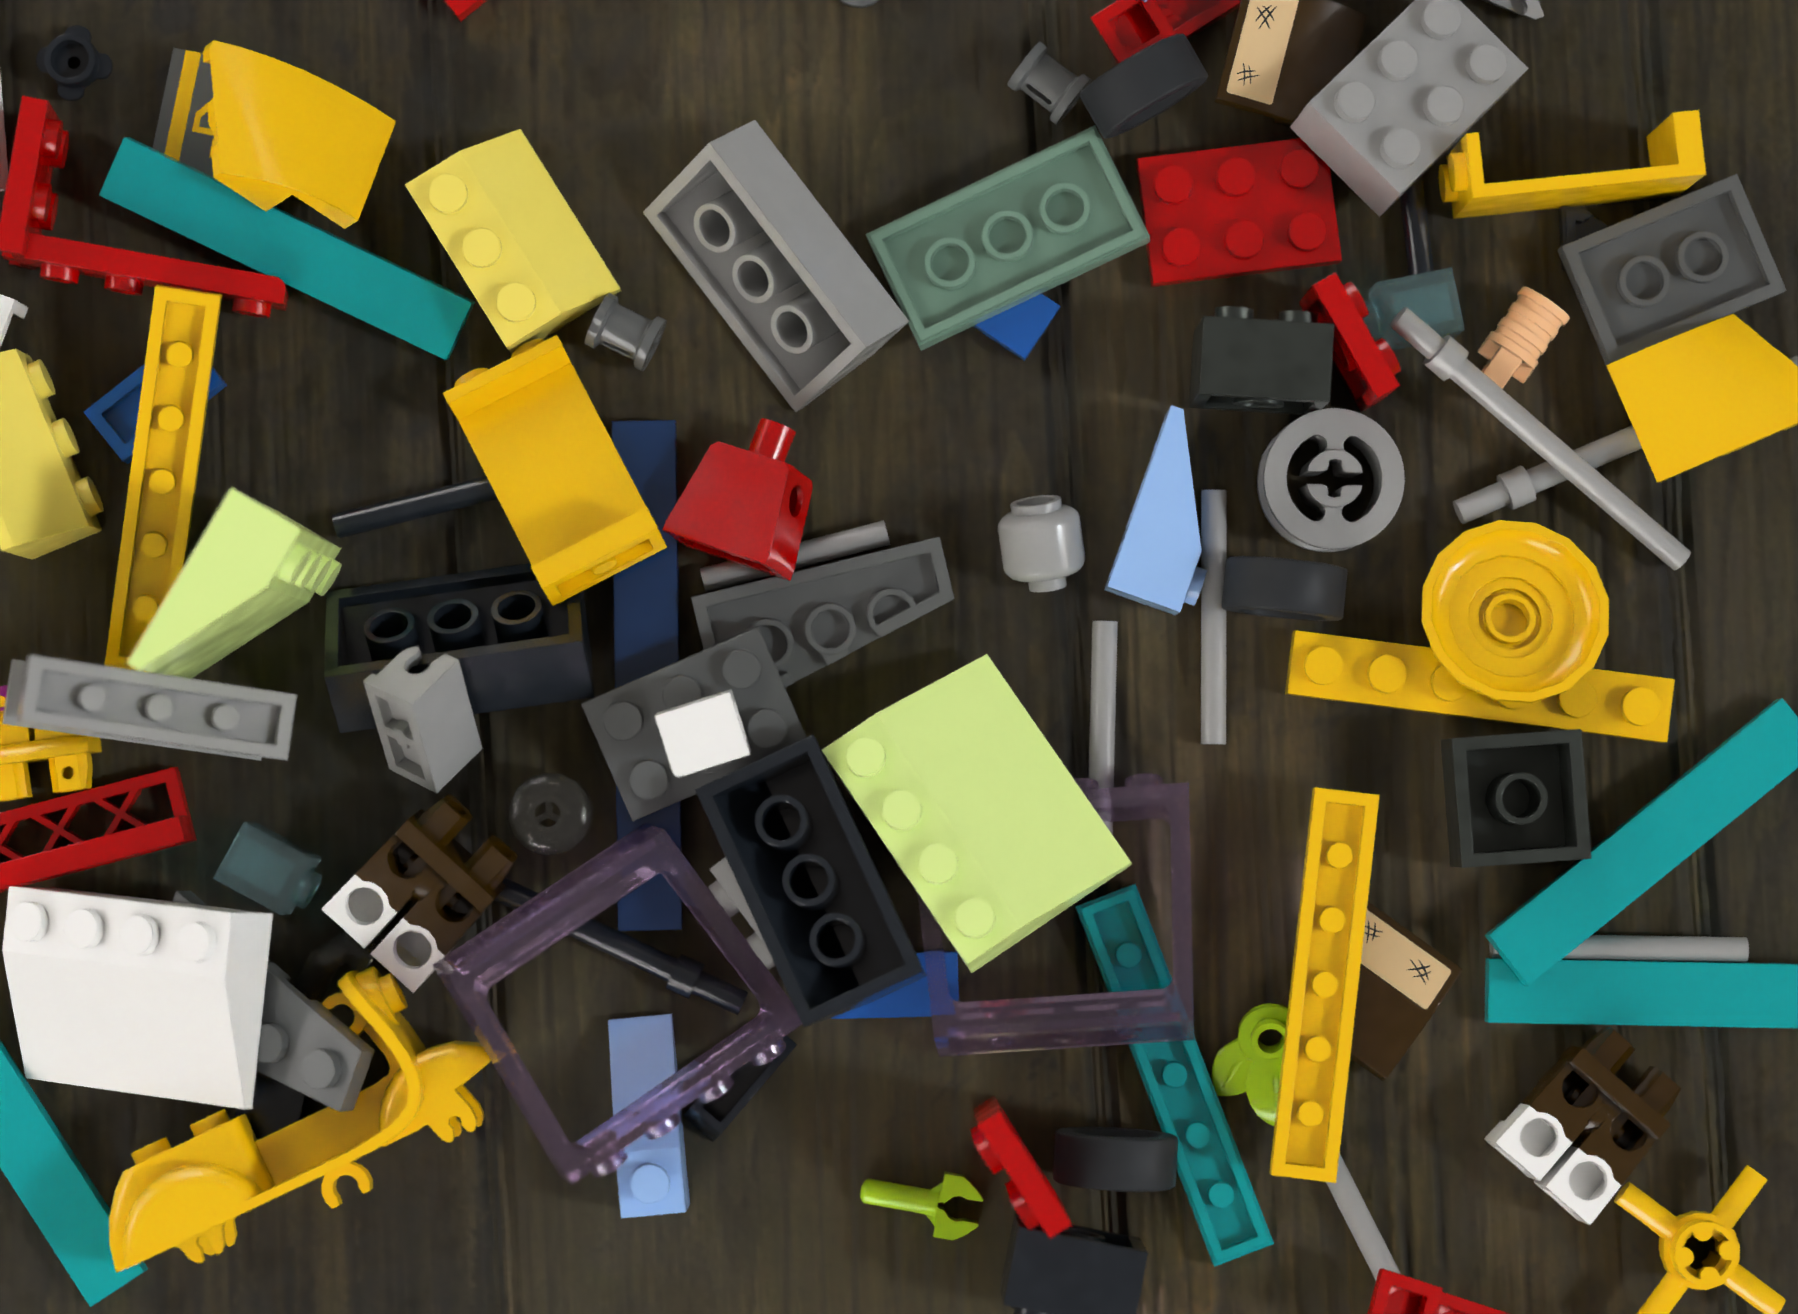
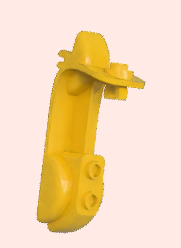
M374 966L362 972L355 970L346 973L338 980V986L342 992L327 997L322 1005L328 1010L340 1004L347 1005L352 1009L354 1022L349 1028L358 1036L363 1031L368 1034L385 1055L390 1065L389 1074L374 1085L360 1091L353 1111L339 1112L328 1106L257 1140L246 1114L230 1120L226 1109H223L189 1125L194 1138L172 1148L166 1136L131 1153L135 1166L122 1172L114 1192L109 1215V1245L116 1273L172 1247L180 1248L190 1260L196 1263L205 1261L204 1253L210 1256L218 1255L224 1251L225 1244L228 1247L235 1244L237 1238L235 1219L237 1216L323 1175L324 1178L321 1184L322 1196L332 1209L343 1203L336 1188L337 1180L340 1176L348 1175L355 1178L362 1194L373 1189V1179L370 1172L362 1164L356 1163L354 1160L381 1146L385 1147L421 1129L425 1125H428L443 1141L449 1143L453 1141L454 1137L461 1135L463 1131L462 1126L471 1133L476 1127L483 1124L484 1111L479 1101L464 1084L502 1051L481 1042L458 1040L426 1049L410 1023L399 1012L407 1008V1002L399 983L392 973L381 976Z

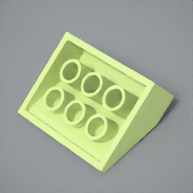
M231 488L127 664L140 671L192 679L308 604L315 593L324 596L341 569L342 564L335 560L341 548L281 512Z
M988 654L879 711L822 749L828 762L971 973L1132 865L1130 859Z

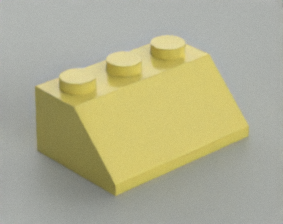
M521 129L460 150L405 184L511 354L522 344L534 339H544L599 305L609 293L615 295L621 291V288Z
M15 348L0 352V548L4 552L33 560L102 531L96 514L103 512L104 509L99 493L90 477L87 476L81 479L72 456L80 451L69 423L65 418L57 420L48 397L55 395V388L44 363L40 359L32 361L31 356Z

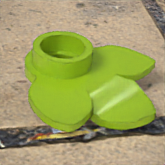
M1267 1003L1250 1009L1240 1021L1238 1037L1219 1049L1212 1065V1080L1218 1096H1234L1246 1092L1250 1105L1257 1116L1267 1124L1275 1126L1288 1008L1279 1004ZM1268 1029L1277 1030L1282 1034L1281 1040L1272 1046L1262 1044L1258 1038L1263 1031Z

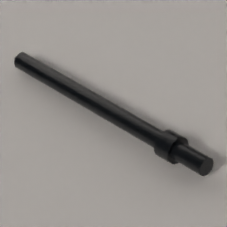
M508 878L502 881L506 888L495 898V901L668 982L666 989L689 999L693 994L731 1013L739 1014L749 992L703 971L705 964L684 954H681L680 958L677 959Z

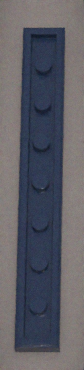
M676 420L612 421V442L667 548L614 575L615 688L680 660L678 540L662 530L668 516L678 501ZM616 785L618 931L683 930L681 801L632 822Z

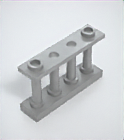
M28 655L27 661L11 660L2 724L261 761L262 757L287 760L297 695Z

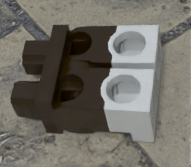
M451 794L442 798L426 811L420 809L410 817L322 908L332 920L365 948L380 935L403 907L412 900L415 903L413 908L371 953L378 962L412 993L429 978L495 898L506 888L502 881L506 878L518 858L517 854L508 845L494 835H491L474 855L454 838L469 823L473 816Z
M1611 1027L1602 1028L1588 1039L1582 1047L1570 1045L1558 1058V1062L1545 1073L1534 1089L1505 1121L1501 1120L1484 1138L1523 1174L1535 1179L1534 1183L1571 1216L1588 1225L1592 1224L1653 1146L1655 1140L1659 1139L1670 1127L1671 1124L1664 1116L1670 1110L1681 1091V1088L1673 1080L1654 1066H1649L1631 1089L1615 1076V1073L1636 1049Z

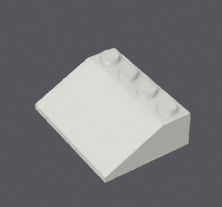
M9 886L2 953L25 1077L27 1079L239 1109H252L273 913L62 888Z

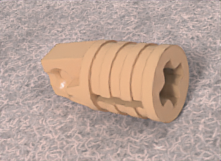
M1522 286L1517 293L1518 299L1516 302L1511 304L1506 316L1502 317L1497 324V329L1489 333L1477 351L1488 359V362L1481 371L1502 389L1511 377H1514L1522 384L1526 382L1538 365V358L1547 350L1549 342L1554 340L1559 333V328L1561 326L1564 327L1570 319L1569 315L1558 305L1526 286Z

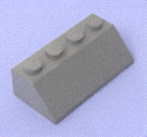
M756 120L709 142L643 211L646 218L795 413L870 358L909 322Z

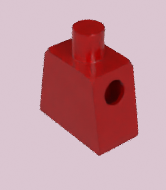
M761 418L748 450L720 441L710 445L668 516L662 530L689 548L791 581L813 490L812 480L794 466L785 462L796 432L783 424Z

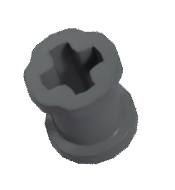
M1038 42L1016 69L1007 86L1015 92L1021 89L1051 112L1049 120L1058 125L1078 102L1081 92L1090 84L1092 79L1085 74L1077 77L1048 54V47Z
M609 293L604 297L595 313L585 338V344L592 348L599 344L632 359L633 367L644 371L659 345L667 320L659 316L651 320L619 305L618 297Z

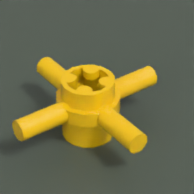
M1746 1165L1711 1213L1706 1211H1690L1675 1216L1630 1181L1619 1190L1614 1202L1659 1235V1255L1664 1269L1667 1271L1637 1314H1669L1688 1288L1709 1290L1722 1284L1762 1314H1778L1781 1311L1786 1299L1739 1264L1740 1244L1735 1231L1732 1229L1768 1181L1764 1176ZM1692 1234L1700 1241H1707L1710 1238L1715 1239V1252H1709L1707 1258L1701 1262L1704 1267L1699 1269L1690 1267L1694 1260V1255L1690 1249L1684 1247L1687 1239Z

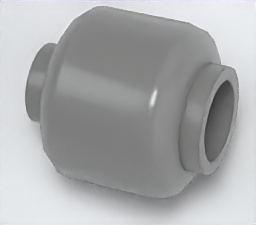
M1058 495L1032 496L1012 502L1010 505L1011 512L1004 515L998 524L1005 574L1013 580L1028 582L1029 591L1049 592L1066 587V577L1079 571L1085 562V550L1078 511L1071 506L1062 504L1061 497Z

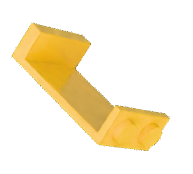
M1699 110L1674 112L1647 135L1650 167L1484 184L1479 132L1467 133L1447 155V164L1439 166V189L1442 202H1452L1453 219L1555 209L1561 206L1575 207L1679 196L1706 175Z
M558 335L547 340L534 339L519 346L512 353L510 359L490 369L477 368L469 371L455 382V387L443 392L448 405L459 421L515 531L542 590L552 606L667 548L655 521L640 496Z

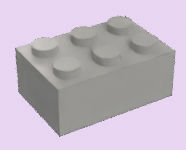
M1414 0L1306 105L1290 128L1380 217L1502 98L1529 68L1460 0Z

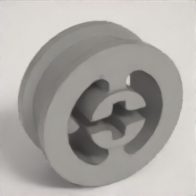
M1341 408L1316 410L1299 417L1284 427L1266 447L1257 472L1258 498L1269 523L1289 542L1315 552L1343 551L1360 545L1379 534L1395 516L1402 500L1405 484L1404 466L1400 452L1386 430L1377 422L1361 413ZM1308 439L1316 442L1319 452L1317 456L1303 465L1299 476H1317L1326 471L1329 465L1332 466L1333 475L1336 477L1353 478L1363 473L1358 460L1344 450V441L1359 449L1367 459L1373 476V491L1367 508L1356 520L1352 522L1346 521L1342 516V509L1357 498L1361 492L1362 485L1343 486L1333 491L1332 497L1328 496V488L1323 484H1306L1299 488L1302 500L1316 510V521L1301 513L1293 503L1287 487V469L1293 453L1305 440L1307 441Z

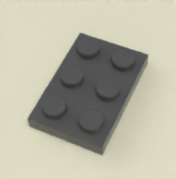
M1738 174L1565 244L1557 249L1605 365L1787 291Z
M759 626L581 703L632 822L697 794L695 789L807 738ZM732 689L751 748L750 755L681 777L675 776L670 766L655 715L660 711Z

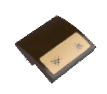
M1241 0L1214 103L1274 118L1273 123L1290 127L1306 105L1356 57L1367 15L1331 0Z
M1370 902L1367 903L1350 1058L1383 1081L1389 1076L1413 1044L1463 969ZM1290 989L1279 1005L1288 1008Z

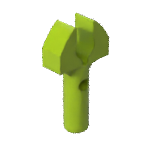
M944 1171L943 1182L931 1189L870 1178L863 1182L860 1189V1198L864 1204L925 1214L935 1226L933 1237L953 1241L967 1235L979 1226L976 1220L955 1219L948 1215L945 1208L938 1206V1203H945L957 1196L983 1202L982 1195L978 1189L962 1174Z

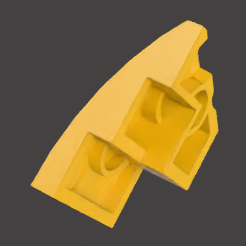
M216 40L207 44L203 51V63H209L211 66L213 98L208 102L207 110L209 126L214 135V143L211 148L213 177L265 212L291 195H294L344 229L357 222L396 121L362 99L303 69L240 46Z
M1735 314L1696 327L1606 365L1657 483L1798 425V366Z

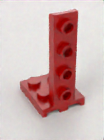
M22 96L0 219V252H2L1 256L4 259L9 260L10 266L32 270L40 267V278L65 284L77 285L80 275L105 279L104 289L127 295L142 296L144 286L155 288L156 285L222 294V300L233 302L232 312L258 318H270L271 309L286 311L288 292L285 283L276 276L42 235V230L52 231L54 228L58 209V193L52 192L51 178L53 167L64 168L69 145V131L63 130V121L59 119L48 100Z

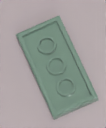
M1095 125L865 234L901 311L909 320L907 324L920 351L1150 242V235Z

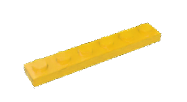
M164 285L155 286L104 666L140 671L127 664L186 564L222 294Z
M1295 630L1292 633L1285 694L1558 730L1581 729L1582 733L1666 743L1668 741L1675 679L1591 669L1564 693L1533 703L1496 701L1461 685L1435 658L1432 649L1429 647Z
M1314 787L1312 790L1269 1173L1274 1176L1336 1183L1380 795Z

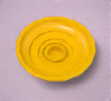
M1498 520L1464 531L1437 555L1422 587L1421 623L1435 658L1461 685L1496 701L1533 703L1568 691L1594 668L1609 635V598L1596 566L1569 538L1537 523Z

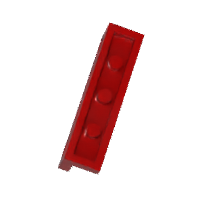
M171 767L1 812L0 827H5L0 834V854L2 853L12 860L0 863V892L8 891L9 886L23 887L197 841L179 768ZM166 783L174 815L173 818L148 824L129 813L143 789ZM129 793L121 807L107 800L108 798ZM94 802L116 815L104 836L86 840L68 829L80 807L85 804ZM66 810L59 823L45 816ZM34 819L54 831L43 851L37 854L24 856L6 845L21 821ZM124 820L135 826V828L118 832ZM62 837L75 843L57 848Z

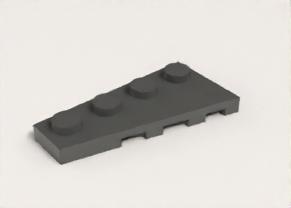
M940 537L795 571L791 581L774 576L691 597L704 650L759 626L785 688L955 599Z
M176 891L172 901L206 905L192 891ZM268 962L256 1071L339 1112L353 1111L375 1050L318 1000H309L289 982L291 977L274 962Z

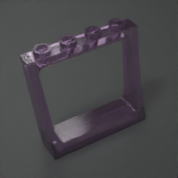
M1143 773L1126 778L1124 781L1125 787L1099 789V783L1094 779H1074L1103 821L1163 819L1170 825L1173 980L1166 988L957 1002L951 998L943 930L918 895L933 1033L939 1057L1195 1040L1189 782L1163 784L1161 776Z
M648 823L642 824L432 965L480 1041L560 1177L571 1185L589 1172H592L594 1177H601L616 1170L628 1157L624 1150L625 1147L644 1134L647 1139L653 1140L669 1133L681 1121L678 1110L697 1097L702 1103L722 1096L734 1084L730 1074L750 1060L754 1066H759L775 1059L786 1048L783 1037L802 1025L789 997L753 951L665 829ZM661 873L757 998L760 1004L759 1013L747 1024L584 1137L573 1143L569 1142L488 1004L487 992L492 985Z

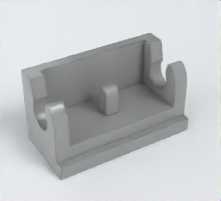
M414 646L398 654L377 675L371 673L363 683L389 769L438 793L483 748L459 660L444 654L431 662L428 669L424 672L412 674L408 672L409 669L417 665L422 658L419 647Z

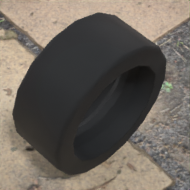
M1175 34L1144 48L1106 71L1081 92L1080 98L1103 138H1113L1141 125L1184 99L1206 82L1208 74L1185 34Z
M1258 556L1229 557L1226 560L1222 608L1232 612L1264 617L1310 621H1339L1343 618L1348 571L1340 566L1305 560Z
M1068 1127L1055 1131L1053 1180L1062 1185L1096 1190L1133 1192L1170 1190L1176 1186L1178 1137L1159 1131L1117 1127Z

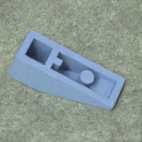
M1171 405L1166 412L1104 590L1176 616L1181 612L1183 603L1195 606L1207 570L1197 567L1202 550L1184 410Z
M672 1013L609 1019L614 1144L621 1219L686 1212L690 1205Z

